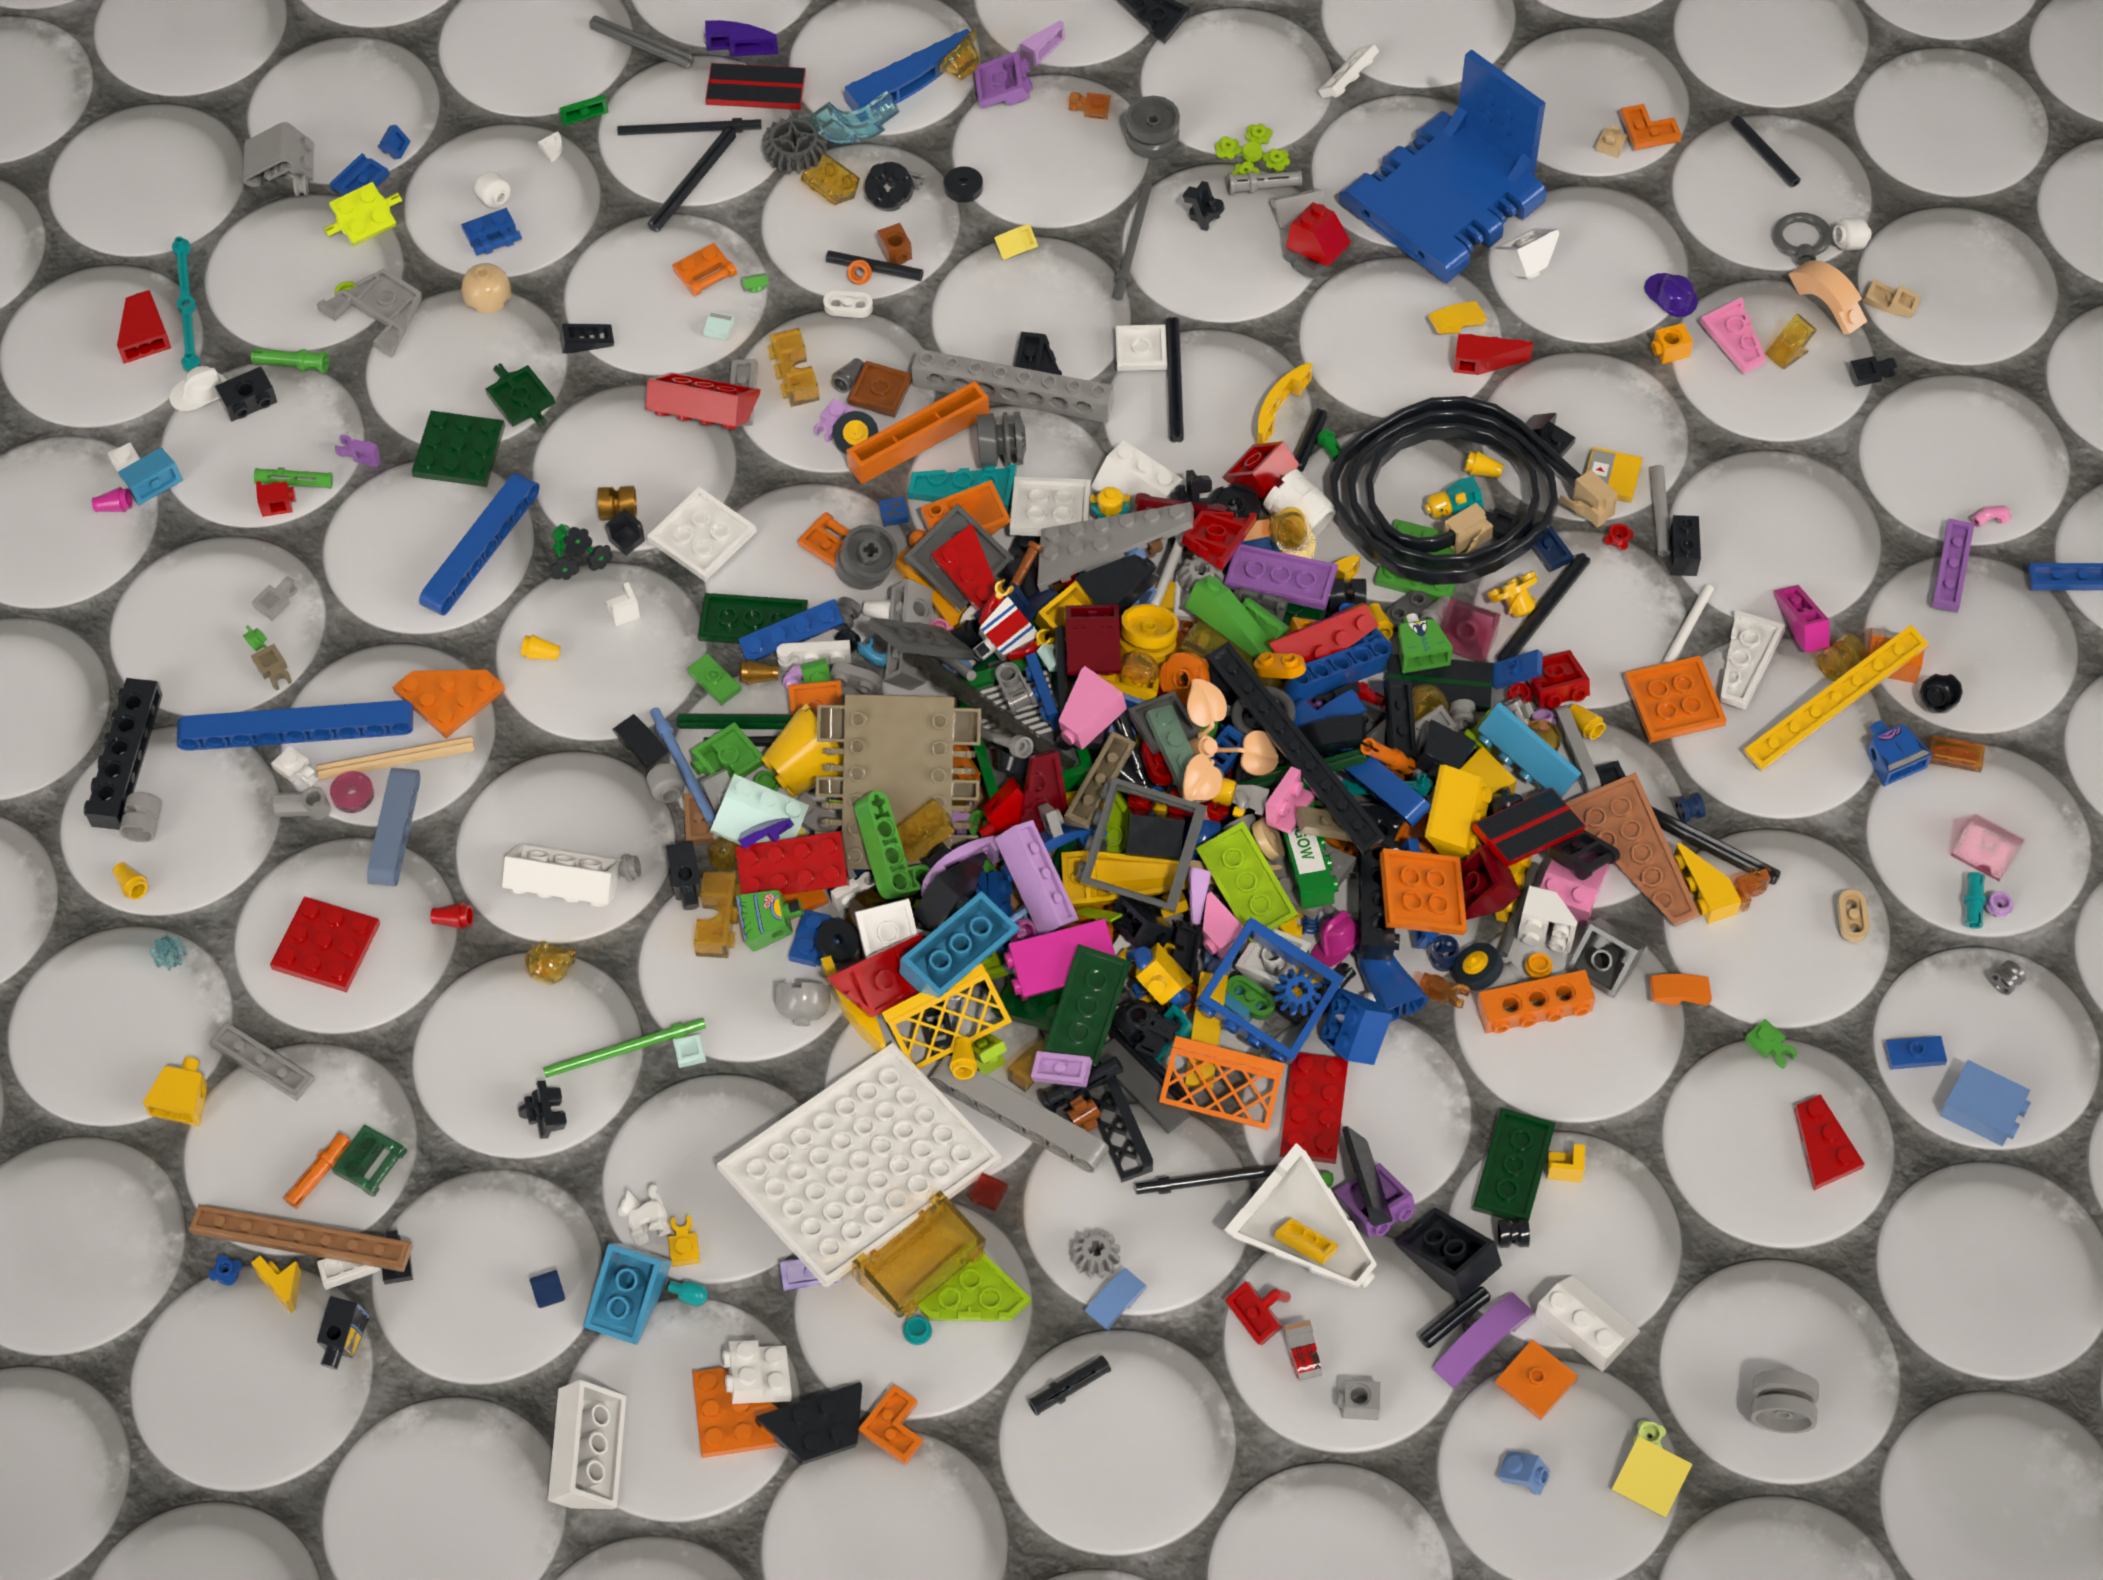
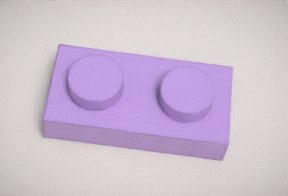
M1037 1051L1031 1078L1036 1082L1087 1087L1093 1061L1087 1056Z

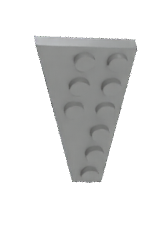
M1192 503L1176 504L1041 529L1040 546L1043 547V550L1039 554L1037 584L1040 592L1049 589L1048 585L1059 580L1062 583L1071 580L1070 576L1080 571L1088 572L1125 557V552L1138 548L1140 551L1147 548V543L1158 538L1166 540L1192 529L1194 520Z

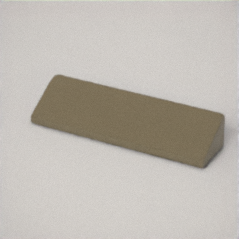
M1114 731L1111 732L1064 815L1065 825L1089 829L1097 808L1100 809L1105 799L1101 798L1105 783L1111 784L1112 778L1119 776L1136 742Z

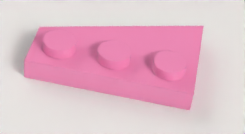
M1742 297L1701 317L1700 324L1743 374L1765 363V355L1758 337L1754 334L1751 327V319L1749 314H1746Z

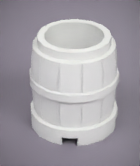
M1295 469L1281 479L1284 481L1283 484L1272 488L1263 506H1265L1264 508L1270 514H1275L1285 528L1291 530L1302 540L1311 541L1325 530L1333 520L1336 511L1333 509L1334 505L1323 492L1307 481L1303 473Z

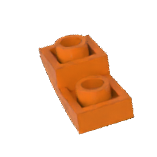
M1693 974L1652 975L1649 978L1652 1002L1678 1006L1682 1001L1707 1006L1712 1001L1709 977Z

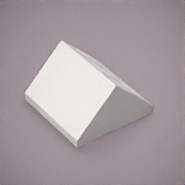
M1278 929L1274 930L1275 933L1304 952H1307L1311 946L1310 942ZM1256 941L1249 943L1235 965L1236 969L1245 977L1255 982L1267 992L1273 991L1275 984H1281L1278 980L1281 974L1287 976L1289 969L1296 970L1295 966Z

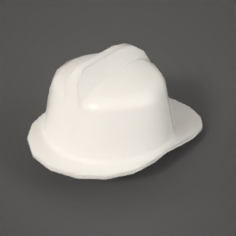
M208 366L195 367L188 372L186 379L176 384L171 390L169 396L170 404L176 410L190 412L219 400L215 386L227 381V379L217 373L215 368Z

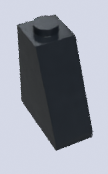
M1134 554L1080 574L1075 579L1095 605L1119 604L1120 617L1125 610L1129 609L1161 578L1155 572L1157 569L1156 565L1148 557L1143 559Z

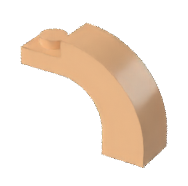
M1818 260L1807 261L1788 274L1799 295H1816L1829 306L1844 335L1852 333L1867 322L1858 304V301L1862 299L1859 292L1851 281L1834 266Z

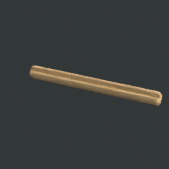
M472 736L322 763L316 765V773L320 780L472 752L475 750V744Z

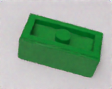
M605 94L560 107L558 110L563 126L609 113Z

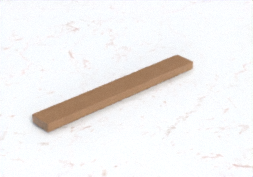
M200 1204L189 1227V1231L194 1235L404 1272L413 1248L411 1242Z

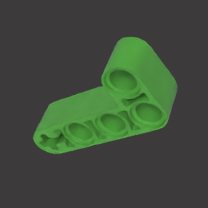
M875 790L856 801L854 808L879 894L885 899H895L920 892L923 881L931 869L925 864L908 867L887 796L883 792Z

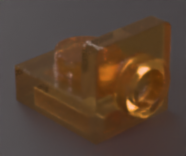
M1767 869L1736 877L1733 886L1741 899L1740 909L1742 912L1748 911L1752 900L1751 897L1759 896L1767 890L1771 879Z

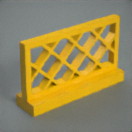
M984 962L979 964L940 998L919 993L882 1012L902 1052L918 1069L954 1052L955 1040L958 1037H967L959 1034L964 1018L979 1023L976 1034L967 1037L972 1042L1013 1022L988 974ZM985 980L990 990L986 1001L971 996L974 986ZM970 988V989H969V992H968V995L963 994V993H960V992H962V991H964V990ZM959 995L966 998L962 1013L946 1009L950 997ZM992 996H993V998H994L996 1004L990 1003V1000H991V997H992ZM970 999L985 1004L980 1020L965 1015ZM945 1000L943 1008L936 1006V1004ZM988 1006L1000 1009L1004 1020L995 1025L985 1022L984 1018ZM932 1007L941 1010L937 1026L922 1022L926 1009ZM945 1012L960 1017L956 1032L940 1028ZM920 1013L918 1020L911 1018ZM905 1020L917 1023L912 1039L901 1036L896 1025ZM982 1024L989 1026V1028L980 1032ZM920 1025L935 1029L931 1045L916 1041ZM939 1031L954 1035L951 1047L944 1050L934 1046ZM904 1040L911 1042L909 1049L907 1048ZM914 1043L929 1048L926 1060L915 1064L911 1056ZM933 1050H936V1051H939V1052H940V1053H938V1054H936V1055H934V1056L931 1057V1054H932V1051H933Z

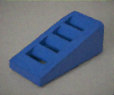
M1228 724L1215 741L1219 748H1223V746L1225 748H1243L1245 736ZM1231 738L1233 741H1235L1237 743V746H1234L1232 743H1230L1229 739ZM1215 753L1210 758L1215 761L1214 765L1222 769L1225 776L1243 753H1231L1230 755ZM1216 755L1225 761L1223 765L1214 759Z

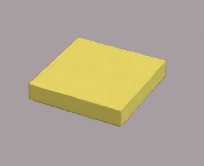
M1638 1436L1612 1490L1666 1518L1693 1464Z

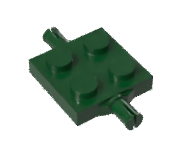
M503 364L495 365L493 370L500 378L496 383L485 388L487 396L510 425L514 427L530 418L536 422L538 427H542V424L545 425L547 419L540 412L554 405L555 399L529 365L510 373L504 368Z

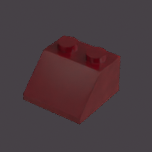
M1481 844L1461 863L1466 920L1503 911L1521 894L1510 868H1505L1488 847Z

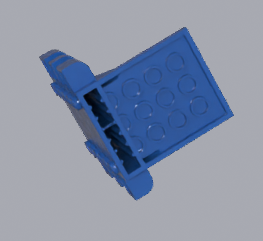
M1471 49L1465 54L1459 106L1453 116L1444 111L1437 113L1416 131V137L1412 141L1414 147L1410 145L1395 147L1383 157L1382 166L1380 167L1383 175L1379 174V172H1374L1371 175L1363 173L1339 193V203L1447 284L1469 266V252L1474 249L1471 242L1477 245L1483 242L1491 248L1503 237V224L1507 222L1504 215H1507V217L1517 215L1524 220L1545 203L1546 189L1542 182L1534 176L1546 102Z

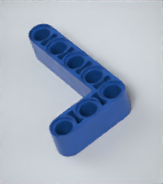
M1343 603L1340 605L1337 613L1355 605ZM1376 627L1349 648L1306 663L1305 673L1297 678L1287 679L1283 691L1289 695L1294 703L1299 698L1306 701L1320 694H1325L1381 673L1388 663L1393 646Z

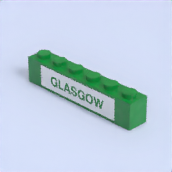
M1292 765L1276 767L1270 773L1290 768ZM1304 780L1301 781L1303 782V789H1308V785ZM1271 789V790H1270V792H1269V795H1270V796L1273 794V792L1275 791V789ZM1312 802L1310 808H1314V802ZM1298 824L1291 834L1280 831L1302 910L1335 904L1334 892L1339 891L1336 876H1331L1330 871H1332L1330 855L1324 854V850H1326L1325 838L1300 834Z

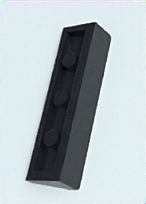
M1344 1126L1342 1131L1346 1148L1370 1223L1374 1227L1392 1222L1393 1218L1368 1141L1350 1127Z

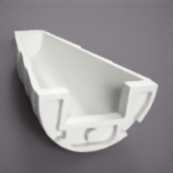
M1297 1143L1244 1208L1239 1211L1224 1229L1235 1240L1272 1253L1274 1257L1308 1268L1310 1273L1358 1289L1360 1285L1366 1288L1376 1276L1372 1270L1377 1264L1354 1223L1347 1219L1332 1190L1325 1184L1307 1152ZM1291 1217L1337 1243L1339 1246L1337 1252L1322 1266L1275 1239L1276 1230Z

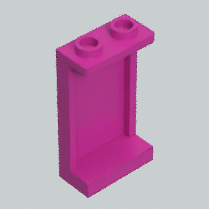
M1102 919L1009 943L1008 952L1004 953L1007 968H1012L1015 978L1011 979L1015 995H1020L1021 1001H1025L1031 996L1064 988L1078 944L1116 956L1106 920Z

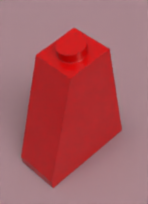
M150 290L136 293L125 299L117 347L123 364L171 349L168 336Z

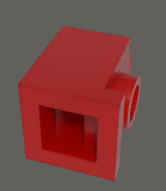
M261 481L256 482L257 503L262 517L293 513L292 502H296L294 486L288 487L287 481L272 482L262 485Z

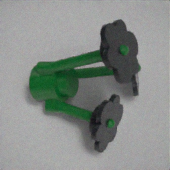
M560 524L552 533V538L556 542L553 548L558 556L556 563L550 566L553 579L563 578L568 580L571 578V575H576L580 570L579 566L576 565V559L564 557L562 550H566L570 555L576 553L583 555L585 551H588L591 554L588 557L590 562L589 569L596 571L598 568H605L606 563L612 559L613 554L610 552V546L605 545L603 547L598 545L593 549L591 547L593 540L588 536L589 532L587 529L583 528L580 530L578 527L570 528L568 525Z

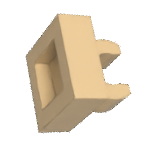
M1611 125L1610 129L1604 128L1596 144L1595 151L1618 158L1628 135L1620 133L1621 128Z

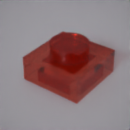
M982 1172L969 1196L970 1201L995 1212L1008 1189V1184Z

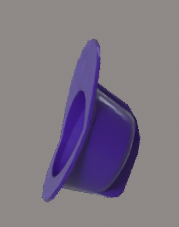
M1657 273L1646 280L1644 285L1645 293L1668 314L1676 317H1685L1696 310L1698 304L1697 296L1694 293L1693 284L1686 277L1668 273Z

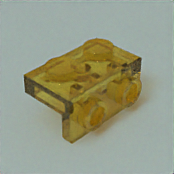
M824 154L818 167L802 173L801 181L806 183L810 189L826 198L828 202L838 205L854 199L860 178L834 158Z
M934 798L930 799L896 825L905 857L911 863L925 857L930 852V849L938 843L946 841L955 831L950 815Z

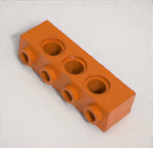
M1585 969L1481 991L1478 993L1476 1005L1485 1033H1503L1510 1028L1519 1026L1528 1028L1538 1022H1556L1566 1016L1586 1015L1593 1010L1595 996ZM1564 996L1569 1000L1563 1001L1560 1000L1558 997ZM1531 1002H1539L1542 1006H1534ZM1510 1007L1513 1008L1515 1011L1508 1012L1504 1008Z

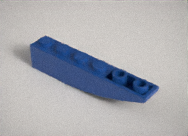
M965 29L954 33L940 42H936L921 51L915 52L900 61L893 62L881 70L872 72L870 75L850 83L844 87L846 104L857 118L862 121L907 99L940 77L970 48V31Z

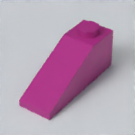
M1799 585L1774 590V596L1793 638L1805 653L1817 652L1820 649L1830 647L1829 619Z

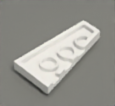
M1739 610L1735 611L1730 648L1728 650L1727 665L1720 696L1721 703L1746 710L1785 632V624Z

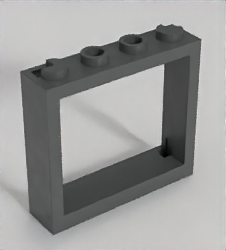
M1113 777L1111 784L1105 783L1101 798L1106 799L1103 810L1097 808L1093 824L1097 825L1095 836L1089 834L1085 846V851H1089L1086 862L1081 861L1077 877L1081 878L1080 885L1115 896H1123L1132 901L1175 914L1208 806ZM1117 791L1194 814L1167 901L1091 878Z

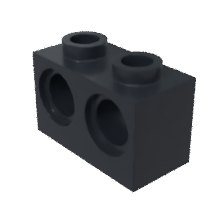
M1673 515L1669 530L1671 575L1697 576L1701 561L1699 516Z

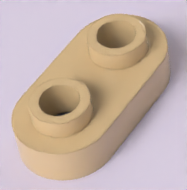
M1849 889L1841 893L1837 902L1840 932L1847 941L1858 943L1867 937L1870 929L1867 902L1861 892ZM1847 905H1853L1855 908L1851 909ZM1851 928H1854V929H1856L1858 932H1857V933L1852 932L1850 929H1851Z

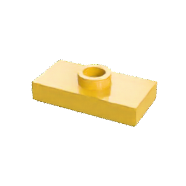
M1291 1217L1276 1230L1274 1235L1275 1239L1322 1266L1337 1252L1339 1246L1337 1243Z

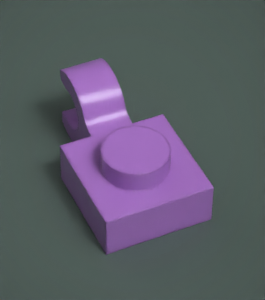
M340 435L341 443L346 445H335L334 448L337 455L353 457L354 462L378 467L381 457L376 444L366 440L353 439L352 441L348 435Z

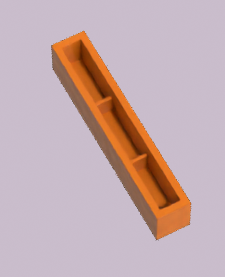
M976 381L962 387L847 449L848 468L861 485L977 423V414H989V397Z

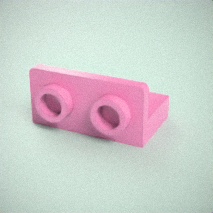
M1291 766L1265 804L1266 825L1291 834L1298 824L1295 816L1298 807H1310L1315 799L1313 792L1303 789L1301 770Z

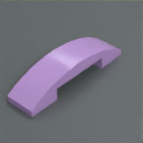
M989 836L968 842L946 854L926 875L920 895L923 897L936 874L982 852L987 855L992 865L1003 860L1004 858L995 841L997 836Z

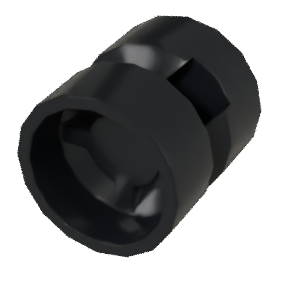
M1335 578L1328 601V611L1337 612L1343 603H1352L1354 605L1366 604V578H1351L1349 582H1346L1344 578ZM1347 590H1353V600H1347Z

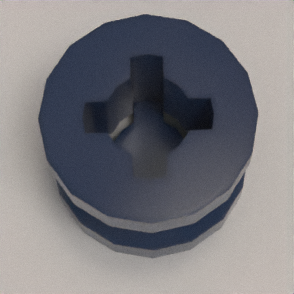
M1697 791L1691 793L1686 798L1683 796L1675 798V810L1679 820L1686 823L1693 817L1698 819L1705 817V805Z

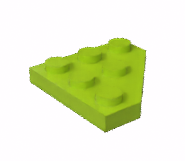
M972 1241L909 1296V1302L928 1321L1011 1322L1032 1303L1031 1298Z

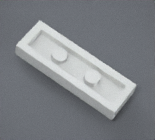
M1375 44L1359 47L1318 90L1322 98L1331 96L1336 98L1345 92V87L1360 76L1359 72L1373 63L1374 56L1379 52Z

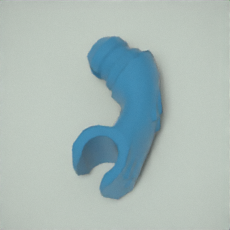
M872 637L867 638L868 645H862L860 641L857 642L859 656L873 665L886 669L887 653L881 654L874 650V640Z

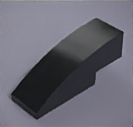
M1362 713L1328 718L1298 727L1320 755L1339 754L1343 752V749L1361 747V744L1367 747V744L1363 742L1367 738L1366 720Z

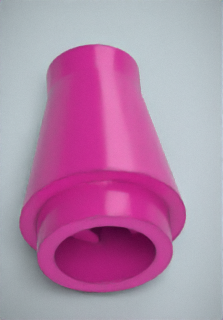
M119 487L92 498V507L95 512H126L133 505L131 493L127 488L122 489Z

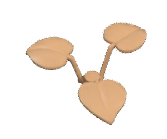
M1192 679L1191 690L1187 700L1188 715L1197 726L1208 727L1203 732L1198 733V738H1193L1189 741L1195 756L1190 759L1185 770L1183 799L1189 801L1209 800L1219 794L1222 787V774L1217 767L1213 766L1215 761L1210 758L1215 753H1243L1240 761L1241 767L1251 775H1265L1273 771L1278 764L1279 757L1273 741L1265 732L1257 730L1248 733L1244 737L1243 748H1219L1216 741L1212 737L1207 736L1215 727L1214 721H1221L1225 718L1227 711L1226 700L1222 692L1212 683L1202 679Z

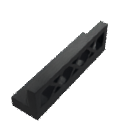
M1114 1076L1096 1086L1103 1085L1106 1094L1103 1101L1091 1097L1089 1091L1084 1092L1083 1097L1085 1101L1092 1098L1096 1106H1099L1100 1113H1102L1103 1109H1106L1116 1114L1113 1125L1102 1121L1100 1117L1096 1120L1098 1124L1097 1129L1102 1140L1109 1147L1108 1154L1121 1183L1153 1172V1158L1117 1077ZM1114 1132L1126 1137L1127 1142L1123 1149L1112 1145L1110 1140ZM1124 1156L1136 1160L1139 1168L1124 1173L1121 1166Z

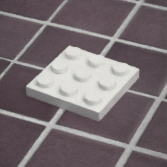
M1014 476L1010 535L1041 536V529L1087 521L1089 518L1091 480Z
M697 487L647 535L649 543L706 582L757 530L754 524L702 488Z

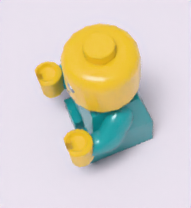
M1474 476L1458 480L1446 488V492L1441 491L1427 497V504H1425L1427 514H1431L1434 519L1444 518L1452 513L1456 515L1474 503H1477L1484 509L1482 493Z
M1106 487L1099 494H1096V497H1094V494L1090 496L1091 512L1097 516V519L1104 518L1108 514L1110 516L1126 514L1130 510V495L1126 494L1124 496L1119 489Z

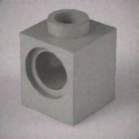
M1345 1380L1344 1390H1338V1408H1343V1418L1378 1420L1380 1412V1382ZM1361 1396L1366 1402L1357 1404L1351 1398Z

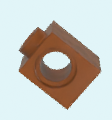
M900 223L877 230L878 246L887 262L903 264L912 259L911 242Z

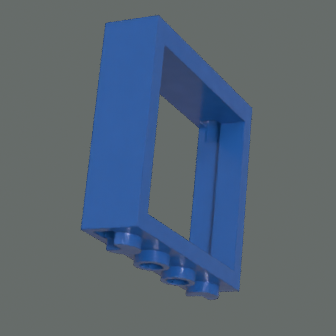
M1250 917L1194 1005L1199 1007L1198 1010L1204 1013L1205 1017L1209 1019L1214 1017L1222 1022L1221 1026L1232 1034L1239 1033L1246 1038L1245 1042L1251 1047L1258 1050L1261 1047L1270 1053L1269 1057L1272 1060L1289 1065L1295 1059L1345 977ZM1248 937L1296 968H1303L1307 975L1313 973L1315 975L1313 979L1327 987L1317 1007L1311 1013L1290 1049L1210 998Z

